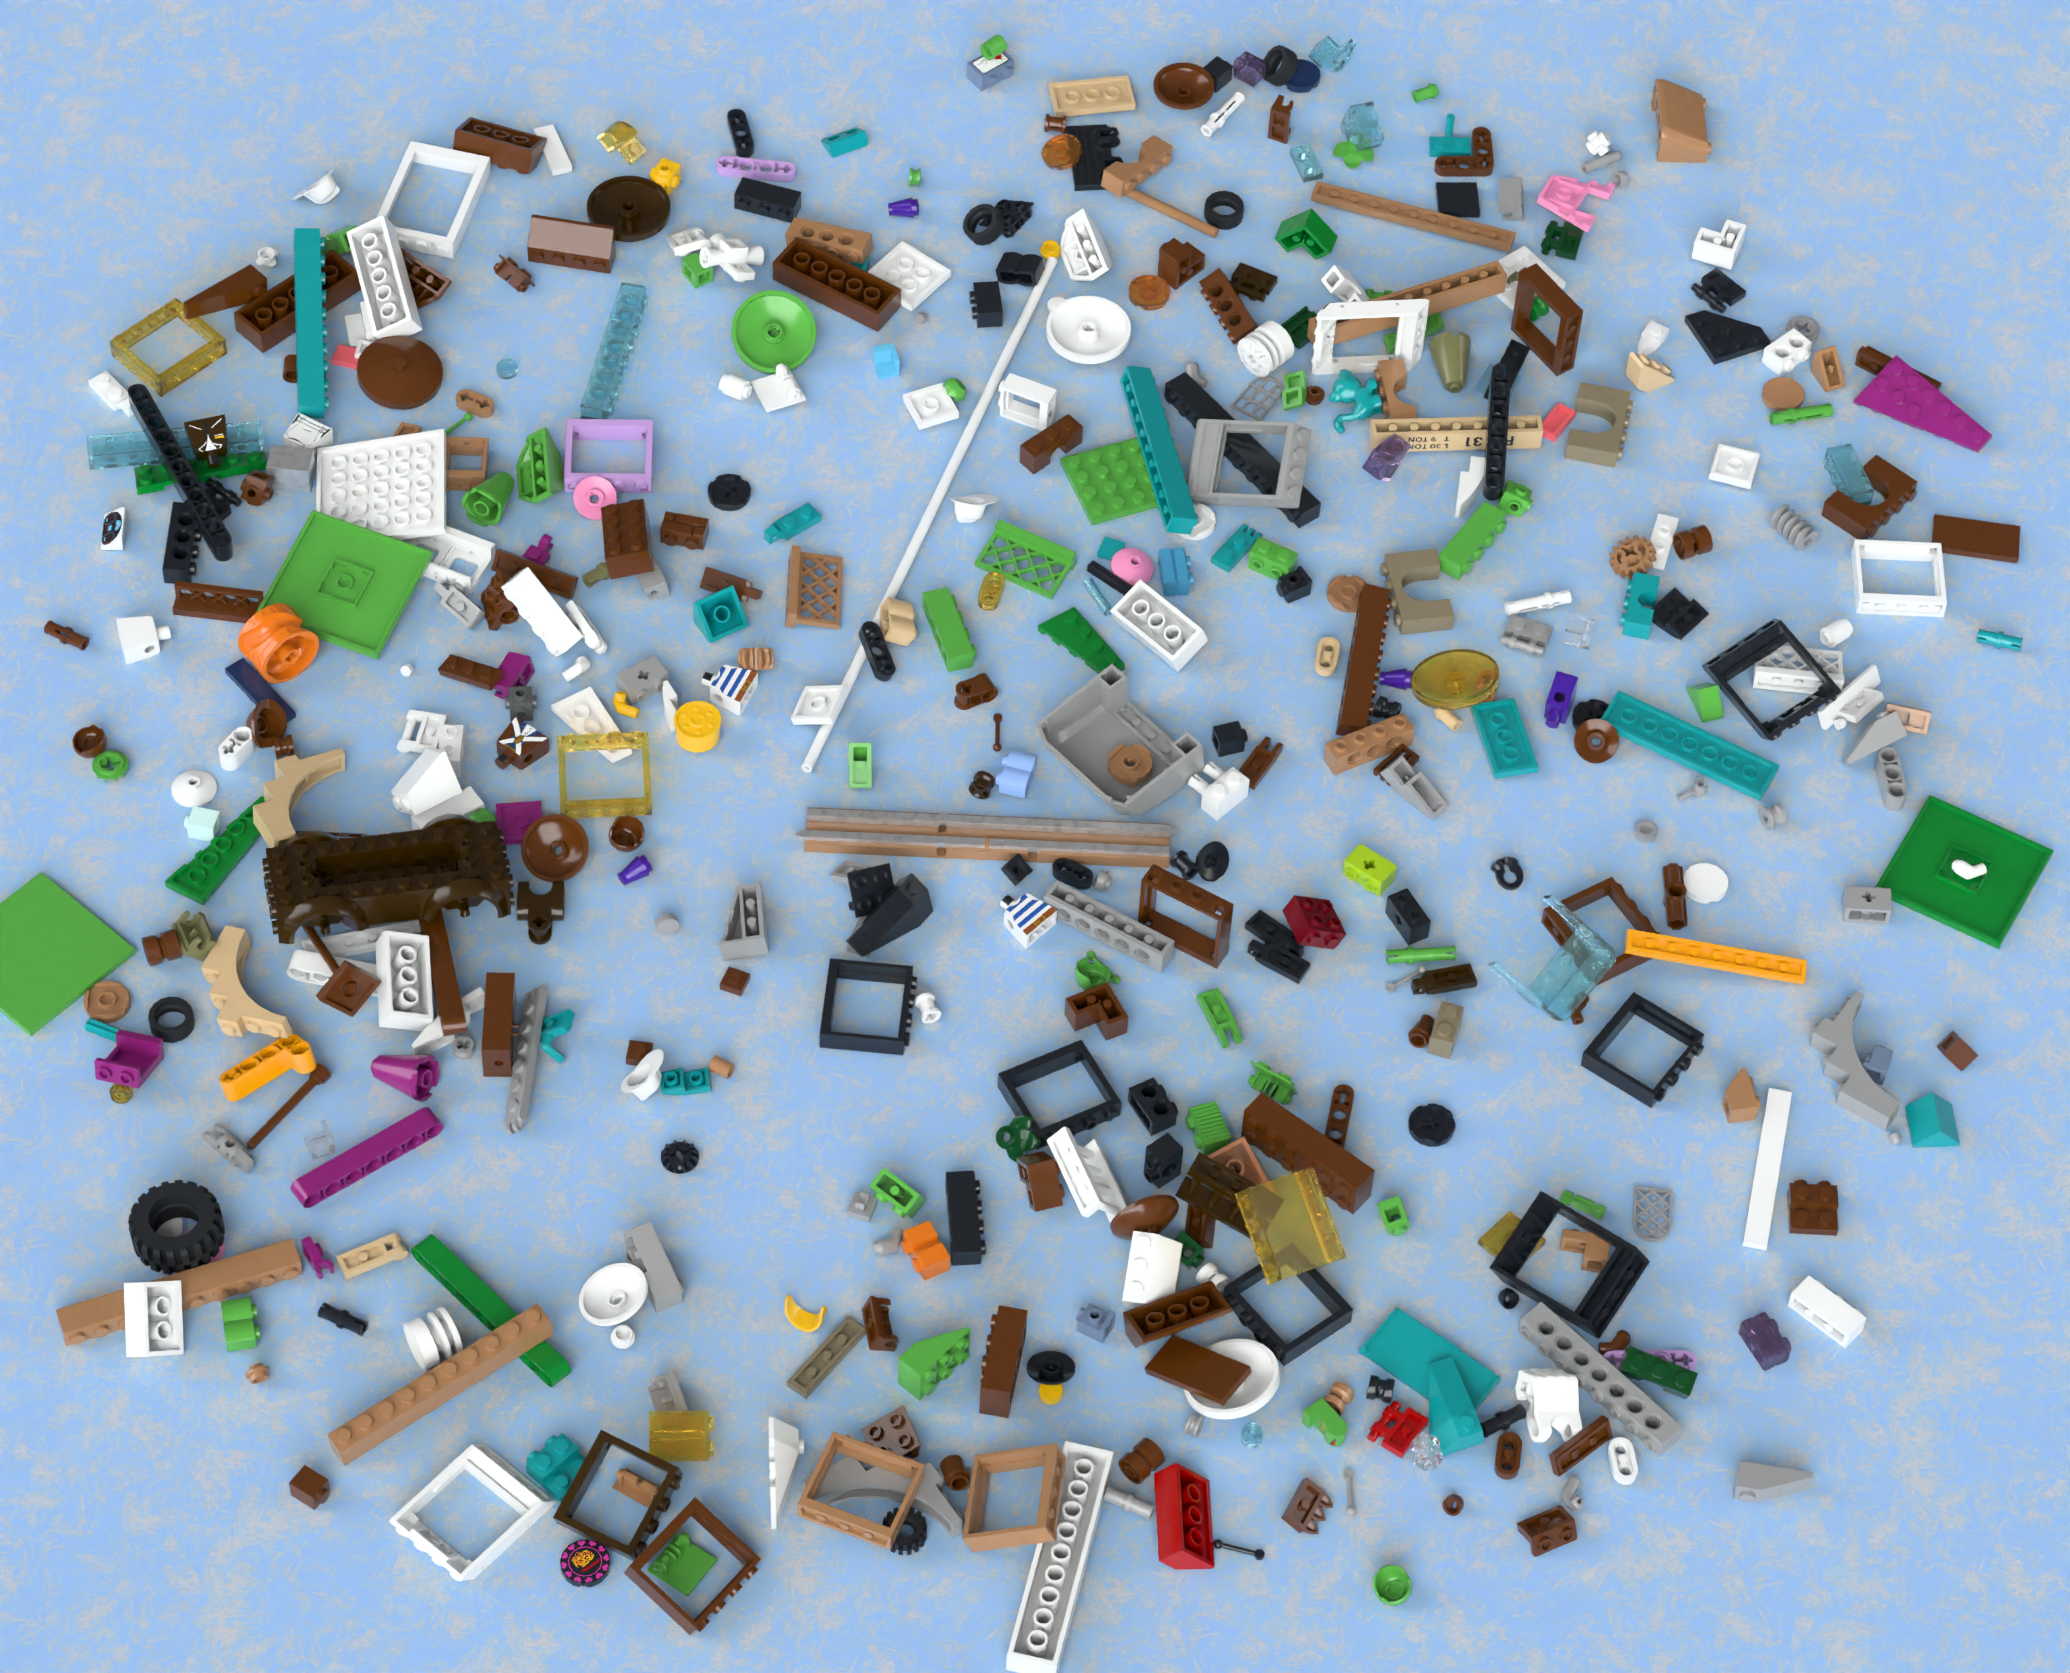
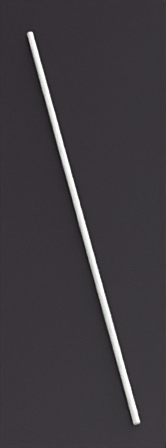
M1054 257L1047 259L1045 270L1028 298L878 607L872 622H875L880 629L882 626L880 606L887 597L895 599L1058 263ZM862 643L841 684L847 689L846 696L834 723L821 725L801 766L805 772L812 771L867 658Z

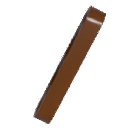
M1341 1084L1335 1087L1333 1091L1324 1136L1344 1149L1354 1100V1091L1350 1086ZM1341 1094L1346 1095L1344 1104L1340 1103ZM1335 1112H1343L1346 1117L1344 1119H1337L1333 1114ZM1331 1131H1339L1342 1136L1340 1138H1333L1329 1133Z

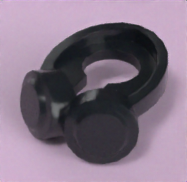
M1513 857L1497 859L1490 867L1495 872L1499 885L1506 890L1519 888L1523 881V871L1518 864L1519 860ZM1504 865H1508L1510 872L1515 874L1516 881L1514 883H1507L1504 880Z

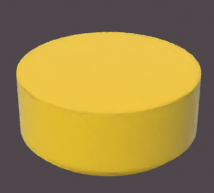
M1040 1384L1038 1392L1040 1400L1048 1405L1060 1402L1063 1397L1062 1385Z

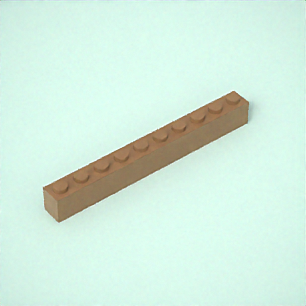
M1495 261L1368 301L1429 300V316L1505 292L1507 274L1500 263ZM1316 317L1309 318L1307 337L1312 345H1314L1316 338L1314 334L1317 327ZM1399 317L1336 320L1334 345L1397 326Z
M288 1239L149 1282L181 1280L182 1311L191 1308H199L210 1302L222 1301L233 1295L245 1294L253 1289L268 1287L276 1282L291 1280L303 1274L301 1261L293 1239ZM124 1289L56 1309L65 1345H76L88 1339L103 1337L108 1333L118 1330H125Z
M538 1303L327 1434L332 1449L344 1466L554 1335L550 1319Z

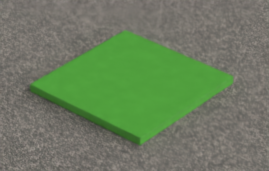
M312 510L256 613L272 604L285 603L291 606L302 618L303 624L301 628L313 632L317 635L318 639L378 660L432 560L433 551Z
M40 872L0 903V1012L31 1037L82 997L88 989L93 988L94 984L101 982L136 954V950Z

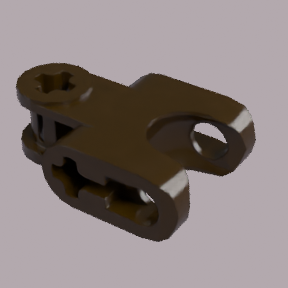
M519 881L517 888V921L528 922V935L532 943L538 945L549 942L552 936V921H564V881H554L551 890L542 895L533 893L530 890L528 881Z

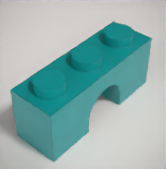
M1634 572L1633 581L1628 580L1626 593H1630V597L1625 596L1623 609L1627 610V613H1622L1620 626H1624L1622 635L1649 639L1654 609L1643 606H1655L1660 581L1659 576Z

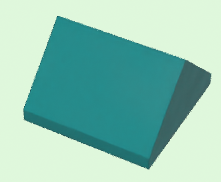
M733 585L693 602L694 623L709 643H713L749 626Z
M1932 1092L1905 1106L1912 1148L1959 1146L1960 1142L1952 1104Z

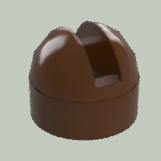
M1451 1494L1443 1501V1509L1448 1515L1456 1516L1462 1511L1464 1500L1460 1495ZM1454 1502L1457 1503L1456 1508H1453Z

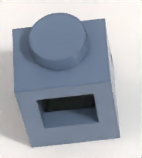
M1875 1045L1873 1054L1868 1052L1863 1065L1871 1079L1880 1085H1883L1893 1055V1050L1887 1049L1884 1046Z
M1089 1303L1086 1309L1081 1307L1076 1316L1078 1321L1077 1331L1100 1343H1104L1114 1327L1115 1312L1111 1311L1109 1313Z

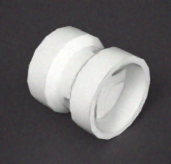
M1212 1262L1204 1265L1196 1275V1280L1200 1284L1212 1281L1220 1293L1230 1280L1224 1273H1219L1218 1268Z

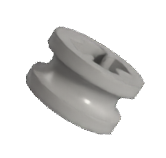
M459 1036L453 1041L455 1057L464 1060L474 1054V1042L470 1037ZM460 1046H462V1047H467V1046H468V1049H466V1050H465L464 1048L459 1049V1047H460Z
M1192 1412L1186 1423L1184 1433H1192L1193 1437H1197L1202 1428L1204 1417H1196V1414Z

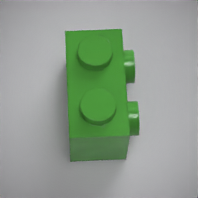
M1259 537L1249 551L1248 568L1278 581L1279 577L1296 571L1298 553Z
M884 1167L869 1186L876 1191L874 1197L884 1204L889 1201L894 1205L892 1210L902 1218L907 1215L913 1219L926 1202L924 1197Z

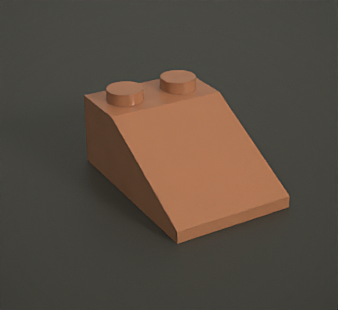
M1244 1136L1208 1155L1209 1158L1276 1195ZM1222 1195V1196L1225 1197L1226 1199H1228V1200L1232 1201L1233 1203H1235V1201H1233V1200L1229 1199L1228 1197ZM1243 1207V1208L1246 1209L1247 1211H1249V1212H1251V1213H1254V1212L1250 1211L1249 1209Z

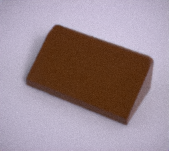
M1188 1204L1185 1233L1202 1248H1212L1216 1219Z

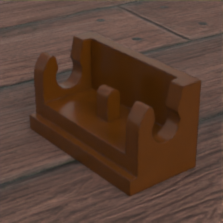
M1279 94L1270 109L1268 138L1287 144L1291 133L1290 117L1294 102L1291 100L1289 105H1282L1284 96Z
M870 1296L862 1307L870 1350L894 1352L897 1348L894 1342H899L897 1336L892 1335L888 1315L889 1308L886 1307L891 1305V1301L888 1298Z

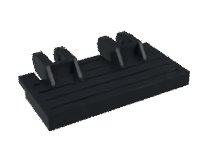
M1107 124L1066 126L1074 191L1106 190L1101 186L1104 169L1116 161L1123 163L1120 156L1115 157L1111 154V148L1117 147L1120 144V140L1117 137L1119 134L1117 128L1107 127Z

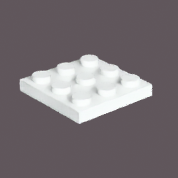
M903 241L868 271V273L901 288V306L911 312L951 277L950 269Z
M1526 246L1498 260L1507 274V279L1515 271L1519 272L1524 267L1528 268L1537 263L1561 289L1565 288L1566 282ZM1506 280L1505 292L1496 296L1513 311L1518 281L1508 284Z

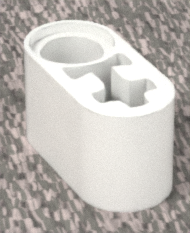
M241 726L236 728L220 744L218 752L220 765L224 770H236L254 752L255 744L249 727Z

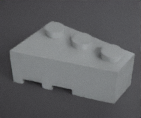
M756 882L737 885L730 907L729 919L724 926V935L719 942V948L724 961L769 954L765 898L761 884Z
M651 1221L625 1231V1259L629 1264L637 1266L644 1273L648 1282L647 1298L655 1312L658 1313L682 1303V1292L685 1291L681 1279L676 1277L673 1265L668 1260Z

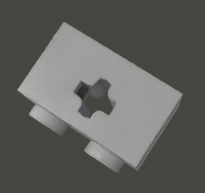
M655 655L616 674L617 689L626 693V700L631 706L644 701L657 692H662L663 682L666 680L669 682V672Z
M1845 886L1842 896L1844 922L1889 924L1892 913L1891 888Z

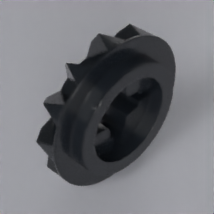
M685 1139L683 1142L674 1140L673 1143L666 1144L664 1150L661 1151V1163L666 1170L672 1173H687L698 1164V1150L695 1149L693 1143L689 1144ZM677 1151L683 1155V1162L676 1156Z

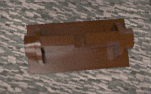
M499 255L502 261L494 265L495 274L505 281L512 276L508 284L518 292H525L528 284L533 287L535 286L530 280L532 276L524 268L520 271L517 268L518 264L510 257L505 259L502 255Z

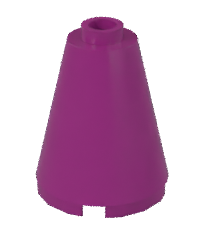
M428 1054L379 1055L371 1063V1072L374 1078L422 1102L432 1096L433 1093H429L432 1086H437L439 1063L434 1061V1056Z

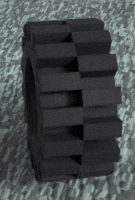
M898 1507L893 1508V1513L891 1511L887 1513V1518L884 1517L882 1525L891 1527L898 1512ZM910 1508L903 1525L913 1527L914 1533L907 1537L897 1535L891 1552L895 1553L897 1549L899 1550L898 1555H903V1551H907V1555H911L912 1549L916 1553L919 1551V1546H924L927 1538V1523L925 1517H921L922 1513L919 1510L914 1513L915 1508Z

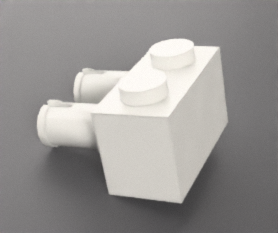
M1210 761L1204 767L1203 773L1215 780L1214 783L1209 784L1198 774H1194V777L1192 776L1188 781V785L1202 795L1201 809L1218 821L1248 796L1250 779L1234 767L1225 772L1213 761Z

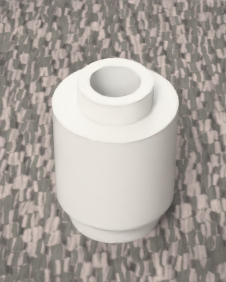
M724 374L719 383V390L725 395L743 401L751 395L752 386H750V381L733 374Z
M1837 619L1820 630L1821 642L1825 646L1833 648L1845 641L1853 632L1851 623L1847 619Z

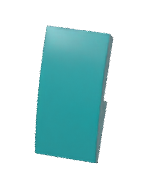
M682 1067L660 1072L662 1075L661 1092L663 1095H693L712 1091L708 1067L684 1072Z

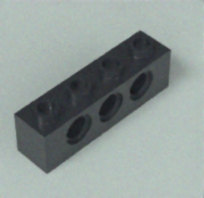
M173 502L162 568L164 583L175 584L176 581L191 583L192 575L196 576L197 565L194 561L199 558L197 542H201L202 535L183 502Z

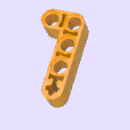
M291 1034L288 1039L281 1037L227 1070L219 1077V1081L226 1099L234 1102L244 1098L291 1068L300 1074L309 1073L317 1067V1062L310 1044L298 1035Z

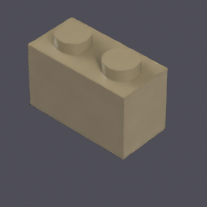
M1442 1001L1430 1036L1429 1054L1447 1059L1451 1058L1462 1024L1463 1006Z

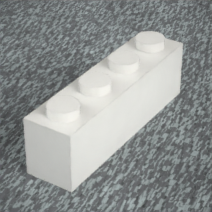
M528 567L519 571L501 587L506 598L514 603L518 608L519 614L529 622L533 632L541 637L546 644L547 650L556 657L565 653L583 637Z

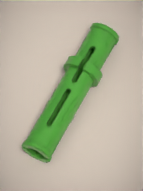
M1831 403L1798 409L1790 407L1787 410L1770 412L1769 421L1772 426L1784 423L1795 424L1803 420L1832 417L1834 410Z
M1453 945L1413 949L1412 946H1409L1406 949H1386L1385 956H1395L1386 958V963L1406 962L1407 965H1411L1413 962L1456 960V954H1447V952H1456V947Z

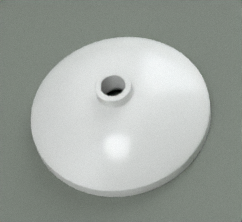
M629 1263L611 1264L598 1270L586 1281L581 1289L579 1308L582 1315L590 1323L598 1326H611L629 1319L639 1310L648 1293L647 1279L637 1266Z

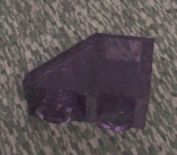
M1394 433L1371 452L1362 468L1377 480L1390 481L1412 445Z

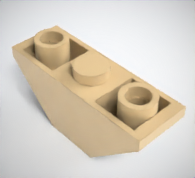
M1632 351L1629 354L1626 376L1638 389L1649 393L1673 383L1675 380L1670 374L1672 370L1665 363L1660 364L1654 358L1650 360L1643 353L1637 354Z

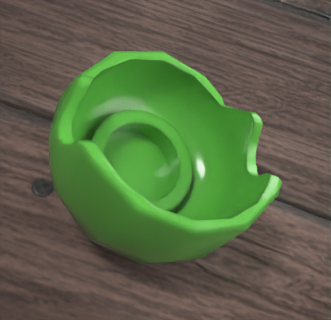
M1085 957L1076 963L1075 978L1082 989L1088 990L1106 982L1109 984L1111 972L1099 960L1090 963Z
M1389 1564L1381 1567L1374 1575L1373 1590L1379 1600L1385 1605L1398 1606L1404 1603L1411 1595L1412 1583L1402 1567Z

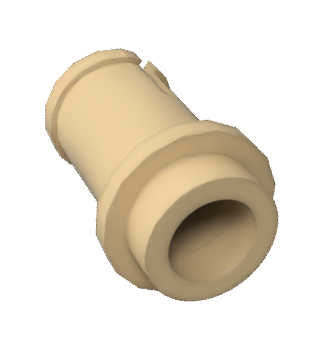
M1441 704L1434 711L1435 718L1441 720L1452 732H1455L1462 725V721L1450 711L1449 706Z

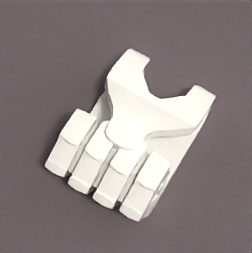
M1548 1368L1519 1370L1515 1386L1517 1400H1526L1528 1398L1530 1402L1527 1412V1426L1532 1441L1545 1442L1552 1433L1551 1426L1561 1434L1565 1442L1583 1430L1579 1413L1578 1379L1575 1375L1568 1374L1563 1370Z

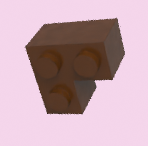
M1173 238L1169 242L1164 243L1159 249L1157 277L1174 290H1177L1204 269L1205 254L1190 243L1182 244Z
M1107 982L1065 998L1064 1014L1074 1031L1096 1024L1106 1041L1127 1033L1128 1015Z
M1044 1151L1016 1157L1020 1180L1026 1184L1030 1208L1037 1212L1062 1206V1198L1065 1197L1063 1185L1059 1184L1058 1181L1060 1168L1057 1161Z

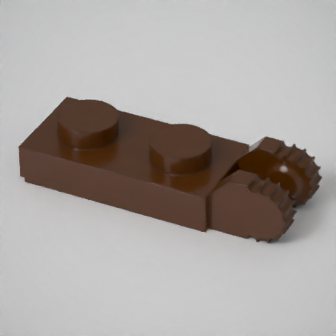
M1267 736L1259 746L1255 747L1239 769V772L1250 779L1249 788L1255 790L1283 749V744L1278 742L1272 751L1267 750L1271 744V738Z

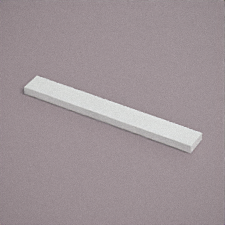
M1773 1088L1768 1090L1742 1246L1765 1251L1767 1249L1792 1092Z

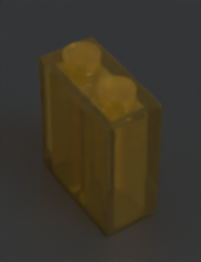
M649 1411V1453L666 1462L709 1461V1456H714V1441H709V1431H714V1416H709V1411Z

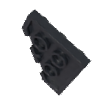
M1706 310L1685 316L1684 322L1714 365L1765 349L1771 342L1761 327Z

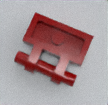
M1393 1401L1390 1406H1386L1383 1410V1416L1380 1420L1374 1422L1371 1426V1432L1367 1435L1369 1441L1375 1442L1378 1437H1383L1381 1447L1403 1458L1426 1428L1429 1419L1409 1407L1404 1413L1399 1412L1401 1408L1400 1403ZM1390 1421L1396 1422L1392 1429L1387 1427Z

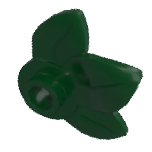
M1017 1116L1012 1119L1009 1126L1001 1127L996 1133L997 1144L1001 1148L1006 1149L1009 1158L1017 1162L1016 1157L1026 1155V1151L1033 1150L1041 1144V1140L1029 1130L1033 1123V1117ZM1006 1133L1010 1135V1139L1008 1142L1004 1140V1135Z

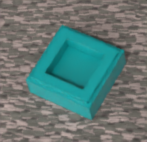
M1104 536L1097 552V557L1111 561L1116 552L1125 548V542Z

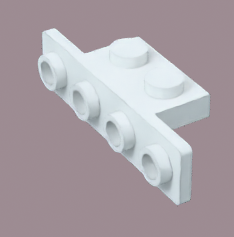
M1872 664L1836 696L1837 699L1824 705L1818 711L1822 729L1827 730L1834 724V720L1841 717L1845 718L1846 721L1857 723L1884 700L1882 692L1873 690L1881 682L1876 665Z

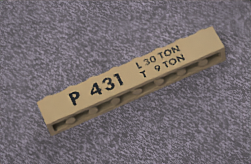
M1541 415L1508 416L1507 449L1541 448L1543 436ZM1487 417L1371 419L1368 436L1370 452L1485 450Z

